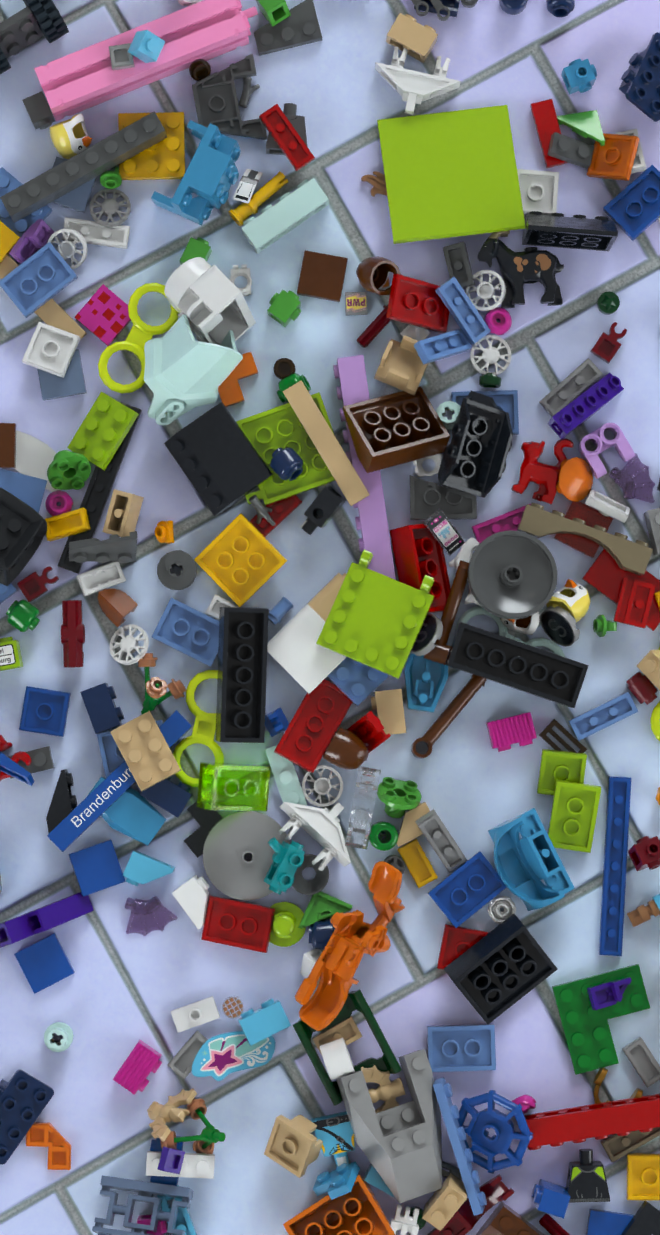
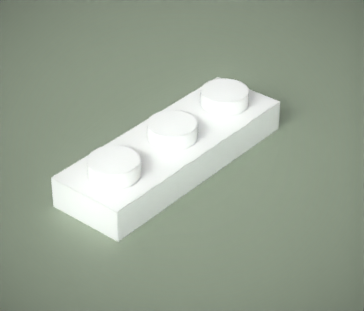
M147 1151L146 1176L214 1179L215 1154L185 1153L180 1174H175L157 1169L162 1152Z

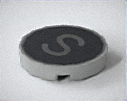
M549 606L541 613L540 621L542 628L555 643L566 647L571 646L579 639L580 631L579 628L576 629V620L567 610L559 606L555 608Z
M427 614L411 653L416 656L428 654L435 648L436 645L434 643L436 640H440L442 637V621L434 614Z

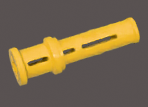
M279 171L277 175L252 195L248 204L242 202L234 210H229L228 212L232 219L241 227L248 217L258 213V207L289 182L287 178L284 179L286 176Z

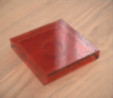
M572 501L564 516L570 520L579 518L586 521L585 525L594 527V525H598L607 530L613 518L600 514L599 511L580 501ZM559 533L554 536V539L591 558H594L600 546L590 539L574 534Z

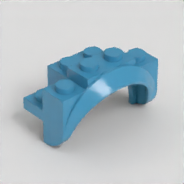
M535 808L488 830L494 842V862L497 872L506 887L523 900L528 911L548 906L564 898V894L575 889Z

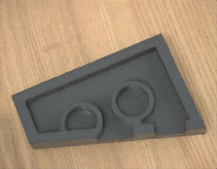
M305 0L290 9L291 16L272 27L268 23L254 32L259 56L322 41L313 0Z
M410 475V520H432L440 512L448 520L477 519V500L475 495L450 489Z
M137 531L129 532L130 536L121 538L116 534L110 535V539L102 541L97 538L69 542V561L77 563L86 561L99 563L136 562Z

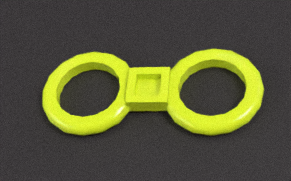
M146 283L134 291L128 304L129 317L133 325L125 341L109 345L100 355L98 362L99 376L104 385L112 391L121 394L132 393L144 385L145 343L151 340L153 335H160L169 331L177 322L179 313L171 304L170 316L160 326L147 325L138 315L137 305L139 299L148 292H157L165 296V285ZM119 350H127L134 353L140 361V375L131 384L122 385L116 383L108 374V360L113 353Z
M205 670L198 673L190 680L186 689V703L196 718L192 735L182 739L176 745L173 756L181 769L175 776L182 783L191 787H204L212 784L220 776L224 767L223 752L221 747L214 741L216 713L202 711L195 702L197 686L204 680L217 679L218 670ZM204 744L213 751L215 766L208 776L192 778L183 771L180 764L181 755L188 746Z

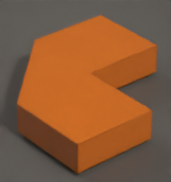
M251 352L242 354L243 359L218 387L221 401L225 407L245 401L238 380L258 374Z
M34 1122L26 1134V1146L48 1147V1169L70 1170L72 1146L51 1123Z

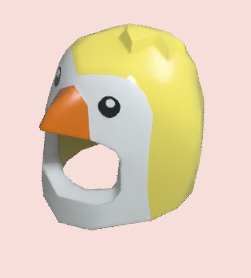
M77 114L72 119L49 127L54 147L64 159H70L88 149V146L91 144L92 138L87 134L83 114Z
M568 579L565 586L554 593L546 605L547 608L549 606L564 608L578 622L589 610L591 598L586 588Z

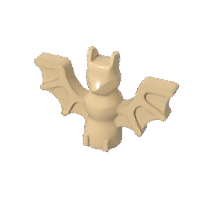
M376 1065L371 1068L361 1067L366 1083L374 1082L379 1084L376 1089H368L372 1103H376L378 1100L385 1101L375 1112L378 1113L398 1106L399 1103L396 1101V1097L406 1095L401 1077L390 1081L389 1071L382 1072L378 1070Z
M182 1089L176 1096H168L169 1100L165 1105L155 1101L152 1102L147 1111L149 1118L154 1120V1122L149 1124L153 1130L151 1134L154 1139L160 1138L162 1142L166 1140L171 1132L169 1127L165 1125L166 1122H184L186 1115L190 1112L187 1109L177 1107L192 1102L197 1095L194 1089L190 1091Z

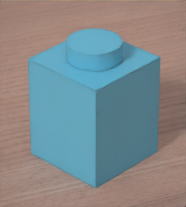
M148 30L138 31L133 38L128 53L145 63L156 62L166 41Z

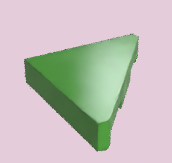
M597 110L557 116L559 125L564 124L572 128L573 132L599 142L600 146L605 145V138Z
M320 891L312 895L298 928L302 929L313 925L316 921L332 918L336 912H348L352 909V905Z

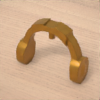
M604 1067L600 1068L593 1081L595 1083V1104L602 1103L598 1092L608 1072ZM637 1088L630 1098H640L643 1091Z

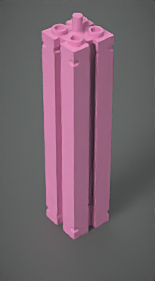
M203 0L51 61L45 66L36 67L34 70L53 116L58 121L65 116H71L188 69L195 60L204 59L208 61L235 50L239 46L242 47L249 44L248 36L251 35L249 29L251 27L248 18L258 15L256 7L254 6L242 11L240 0ZM148 30L166 41L156 62L145 63L133 56L134 67L112 70L109 46L132 43L136 32Z

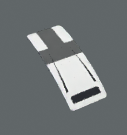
M246 169L233 199L248 204L263 173Z

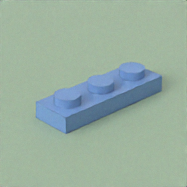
M455 277L450 278L435 290L471 345L491 332Z
M461 329L420 340L414 344L423 365L467 352L472 348Z
M626 692L568 722L577 740L580 741L637 713L638 710L630 693Z

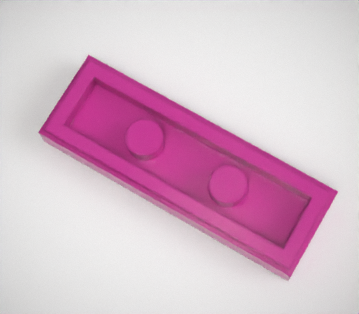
M525 506L472 526L471 528L476 540L481 543L495 533L509 530L516 531Z

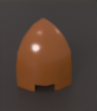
M111 588L98 592V602L102 611L117 627L126 621L124 619L125 616L131 611L134 612L138 606L129 595L121 590Z

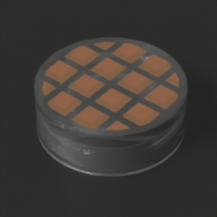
M238 996L227 997L222 1004L223 1014L230 1019L239 1018L240 1014L244 1012L243 1000Z

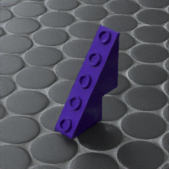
M608 373L556 413L547 424L563 440L624 390L620 379Z
M81 892L0 923V948L94 911L89 896L83 897Z

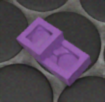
M38 219L19 238L9 254L22 264L36 253L38 249L47 244L54 231L42 219Z

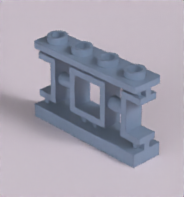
M102 1175L100 1195L110 1197L106 1219L95 1217V1226L92 1228L93 1232L98 1235H150L147 1234V1231L156 1232L158 1220L169 1222L168 1234L185 1235L186 1232L175 1229L178 1208L190 1209V1200H192L194 1192L192 1189ZM110 1189L138 1192V1195L129 1194L127 1206L117 1205L118 1193L110 1191ZM153 1195L180 1198L182 1201L172 1200L171 1211L164 1212L160 1211L162 1200L154 1198ZM135 1201L154 1204L150 1225L131 1223ZM115 1214L125 1215L123 1227L132 1230L130 1232L103 1228V1225L113 1226Z

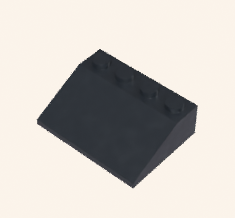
M532 211L524 217L525 229H523L522 245L609 251L618 237V231L614 220H608L604 216L588 219L585 215L564 217L562 213H552L551 216L543 215L542 212Z
M223 402L181 429L164 443L214 516L227 511L245 495L249 494L273 475Z
M512 914L446 966L444 970L488 1025L554 973L557 967L518 917Z

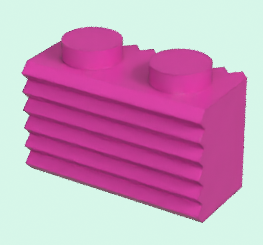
M530 712L486 723L492 749L498 748V752L511 749V744L519 743L520 746L533 744L532 739L537 738Z
M139 1040L113 1080L134 1095L138 1090L142 1092L149 1083V1080L146 1079L151 1071L156 1073L162 1064L159 1060L162 1054Z

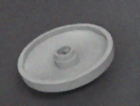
M249 810L234 812L220 819L209 831L203 846V865L211 883L223 894L238 900H256L271 894L273 891L268 889L270 885L264 882V879L273 862L272 856L275 851L268 844V841L275 837L280 844L283 841L290 844V841L285 839L287 836L286 832L280 835L279 830L282 828L280 824L266 814ZM251 853V860L247 861L244 859V855Z

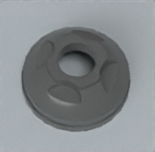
M304 854V861L294 874L292 887L301 894L313 895L319 893L328 883V866L323 871L318 870L323 859L315 865L312 864V860L317 855ZM306 867H312L316 872V876L312 880H306L302 876V871Z

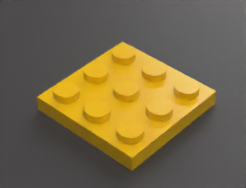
M184 112L156 113L166 131L167 138L119 164V174L122 180L183 178L185 174ZM118 113L119 131L150 113Z
M240 513L194 561L241 607L287 562V559Z

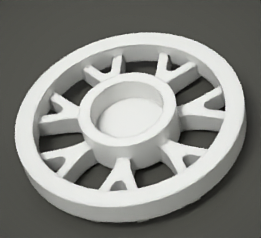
M69 228L57 230L50 236L47 242L59 244L57 251L65 261L66 258H71V269L82 265L87 257V243L84 237L76 230ZM62 233L65 241L61 242L57 235ZM70 233L76 235L73 242L69 240ZM81 242L83 249L77 250L75 244ZM75 253L82 256L80 261L74 258Z
M481 270L475 273L473 278L474 280L477 279L480 284L477 288L474 286L467 287L465 293L479 311H491L497 308L503 302L506 295V285L503 278L492 270ZM483 274H489L488 282L483 281ZM498 278L500 283L494 287L492 282ZM495 290H502L501 296H495ZM477 292L478 297L471 299L470 293ZM493 297L496 303L490 306L488 300ZM481 298L485 300L483 307L477 306Z
M486 335L473 344L470 360L474 369L480 374L494 373L497 376L508 368L511 361V349L501 337ZM484 340H486L489 345V347L485 349L482 347L480 343ZM493 340L500 342L497 348L492 347ZM506 348L507 354L500 355L498 350ZM474 350L483 351L482 356H474ZM499 358L507 362L504 367L497 363ZM483 360L486 364L480 369L477 363ZM494 364L495 372H489L488 365Z
M134 624L125 625L119 628L111 638L109 647L111 656L115 661L123 665L137 663L148 650L149 638L141 627ZM129 630V635L125 636L124 631ZM139 630L141 633L134 638L133 635ZM119 636L122 637L120 643L116 642ZM144 640V645L138 646V641ZM120 647L121 650L115 654V648ZM137 651L139 654L134 658L132 653ZM125 652L127 654L126 660H121L122 655Z
M319 765L315 770L320 778L314 780L310 772H307L302 781V791L305 798L311 804L326 807L334 804L341 797L343 780L334 768L327 765ZM324 769L331 770L328 779L322 777ZM338 777L340 783L331 785L330 779ZM305 782H314V788H305ZM331 788L339 791L336 798L329 794ZM313 791H316L319 795L313 801L312 799H310L309 795ZM327 794L329 802L321 803V795Z

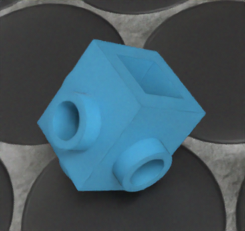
M581 59L574 60L569 63L568 67L563 68L561 76L569 95L578 91L584 93L592 89L597 77V71L593 64L590 65L588 59L583 61Z

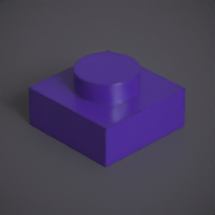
M163 1147L157 1169L180 1174L185 1151Z

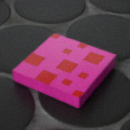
M104 284L75 316L77 321L107 346L115 340L131 321L128 305Z

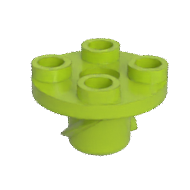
M290 902L273 904L270 907L276 909L269 941L281 947L296 944L303 937L306 927L298 928L304 915L303 911L297 905Z

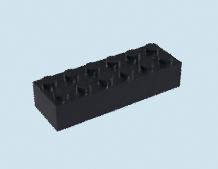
M220 607L215 739L218 742L264 743L269 609Z
M462 622L458 624L445 663L446 666L570 708H575L589 666Z

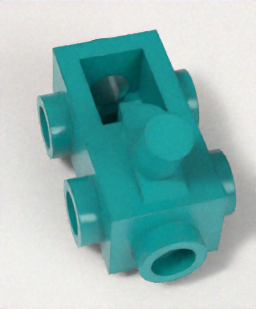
M274 837L268 841V844L275 853L272 856L273 862L264 882L270 885L269 890L281 895L282 891L286 893L287 889L292 886L294 874L304 861L305 851L302 850L303 845L293 840L290 844L285 841L280 844Z

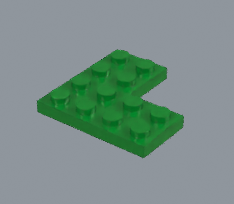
M639 964L552 986L574 1073L577 1075L618 1064L608 1019L650 1008ZM627 977L631 978L632 981L626 987L621 1002L617 1001L615 1005L592 1010L587 991L588 987Z

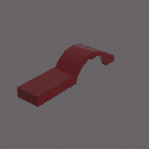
M497 1175L479 1187L480 1192H484L487 1200V1205H485L482 1214L473 1215L469 1199L467 1198L441 1231L434 1228L427 1235H465L490 1208L503 1200H507L514 1194V1190L512 1188L508 1189L501 1181L502 1177Z

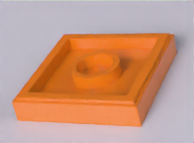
M603 133L605 145L600 146L599 142L595 141L591 165L588 167L587 175L594 178L629 181L640 139L637 136Z

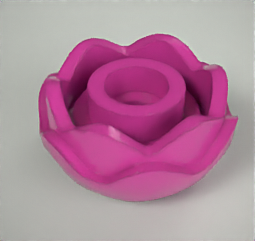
M497 307L489 311L484 318L485 323L491 330L490 333L497 335L504 334L512 325L510 313L503 308Z
M61 490L50 493L45 502L46 510L51 516L70 512L73 506L72 498L67 492Z
M527 1094L512 1100L517 1105L521 1104L523 1114L527 1113L530 1108H536L535 1103L537 1102Z

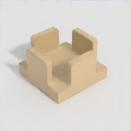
M404 336L401 342L391 339L382 356L374 379L415 396L429 364L423 365L414 347V344L418 341L408 336Z
M283 1115L276 1117L264 1155L297 1177H302L305 1175L307 1166L318 1158L323 1144L322 1140H317V1137L310 1134L316 1130L317 1125L302 1115H298L291 1120Z

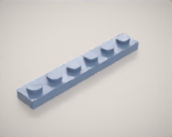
M445 1078L436 1079L433 1083V1088L474 1216L483 1213L485 1205H487L486 1196L483 1191L480 1192L478 1183H480L477 1170H473L471 1164L473 1162L472 1152L465 1145L466 1133L463 1126H459L457 1119L459 1118V1111L457 1106L452 1104L451 1097L453 1093L449 1083L446 1084Z

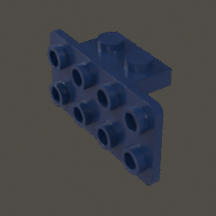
M657 32L652 36L647 49L639 54L635 53L629 60L630 66L622 75L621 79L623 81L619 87V90L626 94V99L654 122L660 120V33Z
M17 1070L9 1082L3 1079L0 1082V1164L2 1165L8 1161L54 1095V1090L23 1070Z

